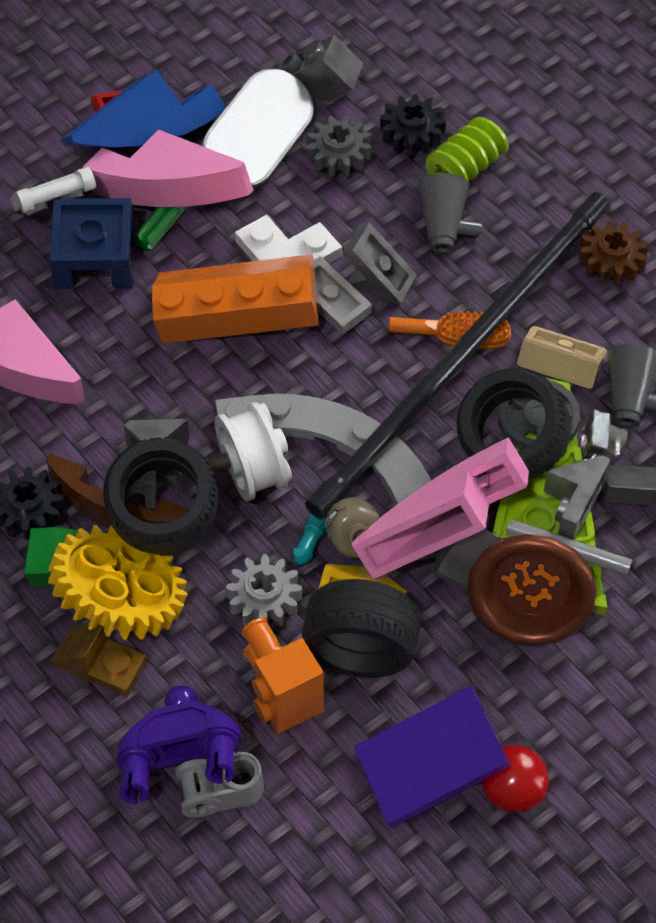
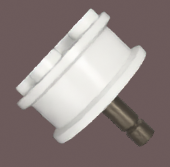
M250 403L247 406L246 412L229 418L223 413L215 416V430L222 454L206 460L213 474L228 469L239 494L246 502L255 499V492L271 486L281 490L286 488L289 482L293 481L290 466L283 456V453L288 452L286 438L280 428L273 429L272 418L265 403Z

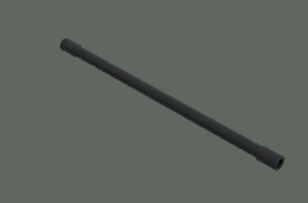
M593 192L573 213L568 223L333 476L327 478L305 502V506L310 514L319 520H324L327 517L332 506L347 495L349 488L574 243L610 208V203L603 194Z

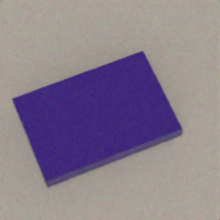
M471 685L354 746L384 818L391 828L511 767L481 701Z

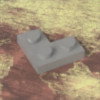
M321 256L314 260L317 311L344 335L372 314V304Z

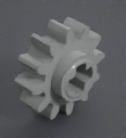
M263 554L260 565H254L251 559L246 558L245 572L232 569L231 578L233 583L226 585V596L231 600V614L242 612L244 626L253 619L264 617L267 621L274 619L275 623L282 627L284 626V612L288 615L297 614L296 601L302 599V586L297 585V570H290L285 573V559L278 560L273 566L269 564L267 554Z

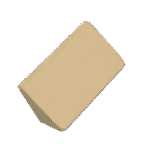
M532 326L523 339L517 364L522 368L591 389L596 381L607 349L547 329Z

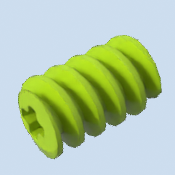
M483 117L473 118L469 121L468 125L459 129L457 134L449 137L447 142L441 144L436 151L428 155L426 158L428 175L453 174L469 182V180H473L478 176L479 171H485L489 163L496 162L499 155H503L508 151V140L502 130L492 121Z

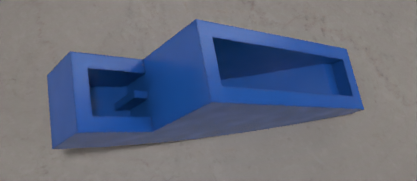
M157 69L142 75L60 140L64 146L100 150L101 148L124 150L142 147L158 129L178 137L207 124L222 114L227 106L211 84L197 89L180 103Z

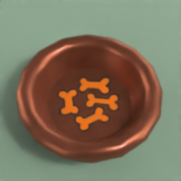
M524 534L503 538L483 550L469 571L466 592L473 614L489 632L510 643L540 646L558 643L582 628L593 613L597 588L590 566L575 549L552 537Z

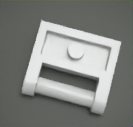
M87 166L70 175L29 189L24 188L16 191L10 198L15 213L22 211L23 214L26 213L29 216L48 209L46 203L57 198L78 199L84 196L82 189L84 192L95 189L96 182L91 169Z

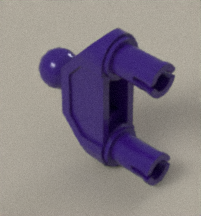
M177 685L171 688L164 700L165 707L154 709L123 736L119 743L116 760L122 770L121 787L119 790L120 798L127 803L137 804V792L140 789L139 800L142 803L149 796V772L206 757V778L212 783L223 784L222 775L223 769H225V780L227 783L230 782L235 775L234 752L240 747L242 741V733L239 726L222 711L199 702L198 695L192 688L184 685Z

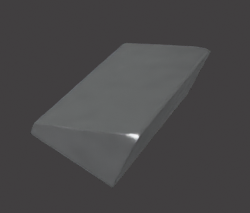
M609 465L604 483V503L656 506V468Z

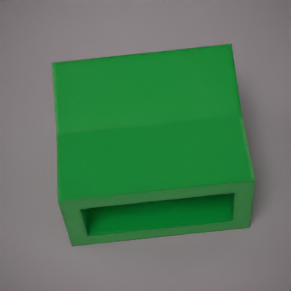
M59 527L31 528L24 572L31 587H55V585L48 583L51 574L48 568L57 545L64 543L68 534L76 537L78 530Z

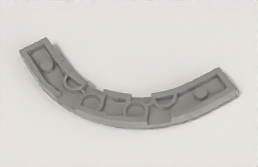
M264 394L216 400L217 415L223 413L228 418L246 412L247 406L250 403H265L272 418L273 429L280 428L285 437H297L313 441L315 437L322 438L337 444L336 449L350 456L380 425L379 422L340 403L298 394ZM398 437L370 466L381 478V484L385 487L395 506L431 481L420 460ZM437 551L417 560L436 558Z

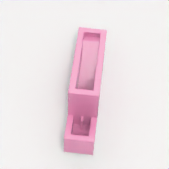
M159 129L131 158L101 148L83 166V168L88 166L93 173L96 188L92 189L95 195L104 198H131L132 205L188 207L248 196L253 191L245 162Z
M16 299L0 308V386L43 400L77 405L84 402L81 377Z
M508 437L460 462L406 497L373 523L369 529L360 534L352 542V547L373 579L484 530L489 504L526 488L529 470Z

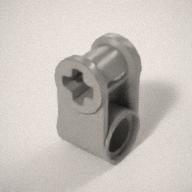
M247 752L234 753V778L241 774H248L253 777L249 783L244 785L233 783V779L227 783L225 780V769H223L222 775L223 784L210 782L205 776L207 759L186 761L175 769L176 779L181 781L184 795L181 811L187 817H204L219 811L248 807L259 801L264 793V781L260 763L255 756ZM197 784H200V792H197Z

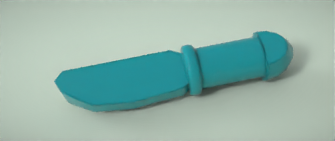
M312 514L310 515L308 523L304 526L301 540L297 548L293 550V560L296 564L306 565L312 560L315 546L324 534L326 518L319 520Z

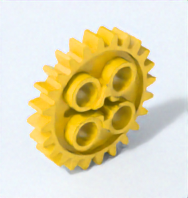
M94 525L90 534L80 528L76 537L70 534L66 535L64 543L57 545L48 568L51 572L48 583L55 585L52 595L54 597H64L61 604L62 609L74 608L76 612L73 619L77 621L87 618L90 620L88 624V629L93 630L98 625L103 626L105 636L109 637L113 630H119L123 640H127L130 631H133L140 640H143L147 631L154 636H158L162 627L169 630L173 621L178 619L188 594L184 591L187 580L179 578L182 568L170 566L174 558L172 555L161 556L159 553L156 555L137 550L123 541L112 526L109 527L107 533H103L97 525Z

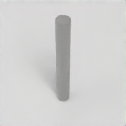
M513 519L510 520L506 535L510 537L533 534L555 538L575 549L585 562L624 575H628L633 559Z

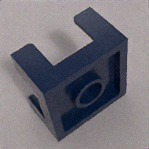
M131 198L54 199L50 246V266L54 289L73 288L74 283L71 270H110L113 288H132L133 273L130 250L131 240H134L135 226Z

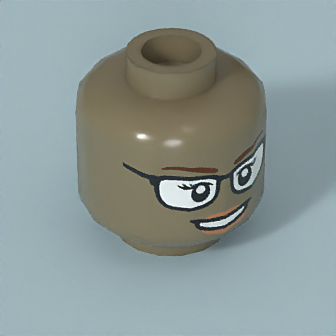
M355 497L345 498L335 503L329 510L325 520L326 534L338 552L346 557L359 558L352 547V542L369 529L380 516L374 507L364 499Z

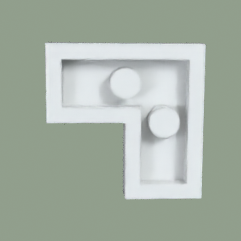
M267 215L235 232L236 243L252 261L313 254L314 260L321 256L329 264L342 256V246L320 222L290 239L282 233Z

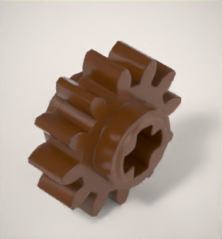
M607 220L605 230H601L597 225H593L590 235L582 236L579 262L587 264L585 274L592 275L598 272L600 274V284H603L607 277L613 278L616 286H620L622 276L635 281L637 271H644L647 262L646 256L649 245L646 242H640L642 232L634 231L631 234L628 233V223L626 222L620 226V229L614 228V224L610 220Z

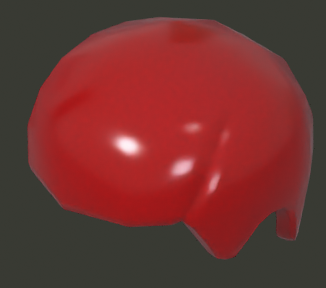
M505 745L503 749L511 767L482 781L481 785L486 799L506 813H525L538 806L548 791L549 777L546 765L541 757L530 748L523 745Z

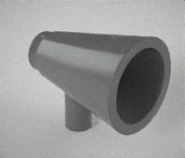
M445 173L433 174L422 178L418 183L428 240L433 252L449 253L453 251L458 234L473 237L480 236L481 222L461 219L469 183L460 176Z
M620 344L611 347L607 351L613 414L617 425L635 427L639 425V419L642 417L645 408L656 411V394L650 393L656 376V350L639 344Z

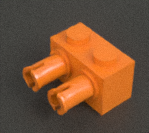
M257 618L245 625L242 629V634L249 644L244 648L243 654L248 658L255 670L256 678L251 682L257 698L253 699V705L261 721L264 724L270 721L278 735L324 712V672L304 639L300 638L282 647L268 625L266 618Z

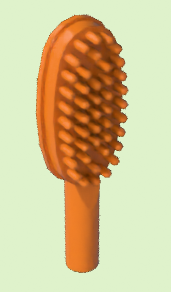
M460 311V313L454 312L453 314L448 312L440 320L390 317L389 332L434 335L444 344L454 346L480 318L483 312H480V314L476 311L470 313V311L466 313ZM504 320L478 349H495L507 345L511 339V327L508 321Z

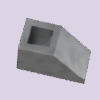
M332 35L320 42L318 40L312 42L306 49L296 54L293 52L288 54L280 62L279 70L286 71L297 77L307 87L312 98L329 101L353 90L364 63L335 35Z

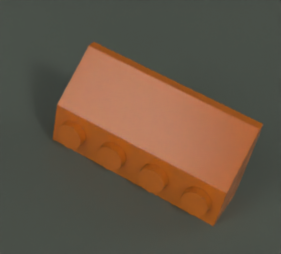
M313 254L160 272L152 285L153 322L162 344L318 326Z

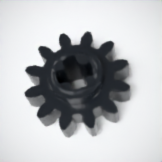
M414 94L410 101H406L402 96H398L397 106L386 104L385 114L380 116V130L383 131V142L394 140L393 151L396 152L405 147L409 156H412L417 148H420L423 153L427 154L429 152V143L440 146L441 135L446 132L443 108L436 107L432 109V98L426 99L423 103L419 101L417 94Z
M30 467L25 468L23 477H18L13 471L8 472L10 483L0 482V526L5 525L7 535L11 537L20 529L25 540H29L31 528H47V522L59 525L61 521L58 511L66 509L64 496L61 495L62 490L59 480L50 482L47 470L39 473L38 477H33Z

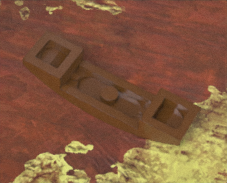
M50 453L46 459L50 481L59 480L62 490L61 495L64 496V499L73 508L95 523L109 529L112 525L105 508L103 490L90 486L87 468ZM162 498L154 511L125 500L126 509L130 514L141 521L151 524H163L174 521L188 511V509Z

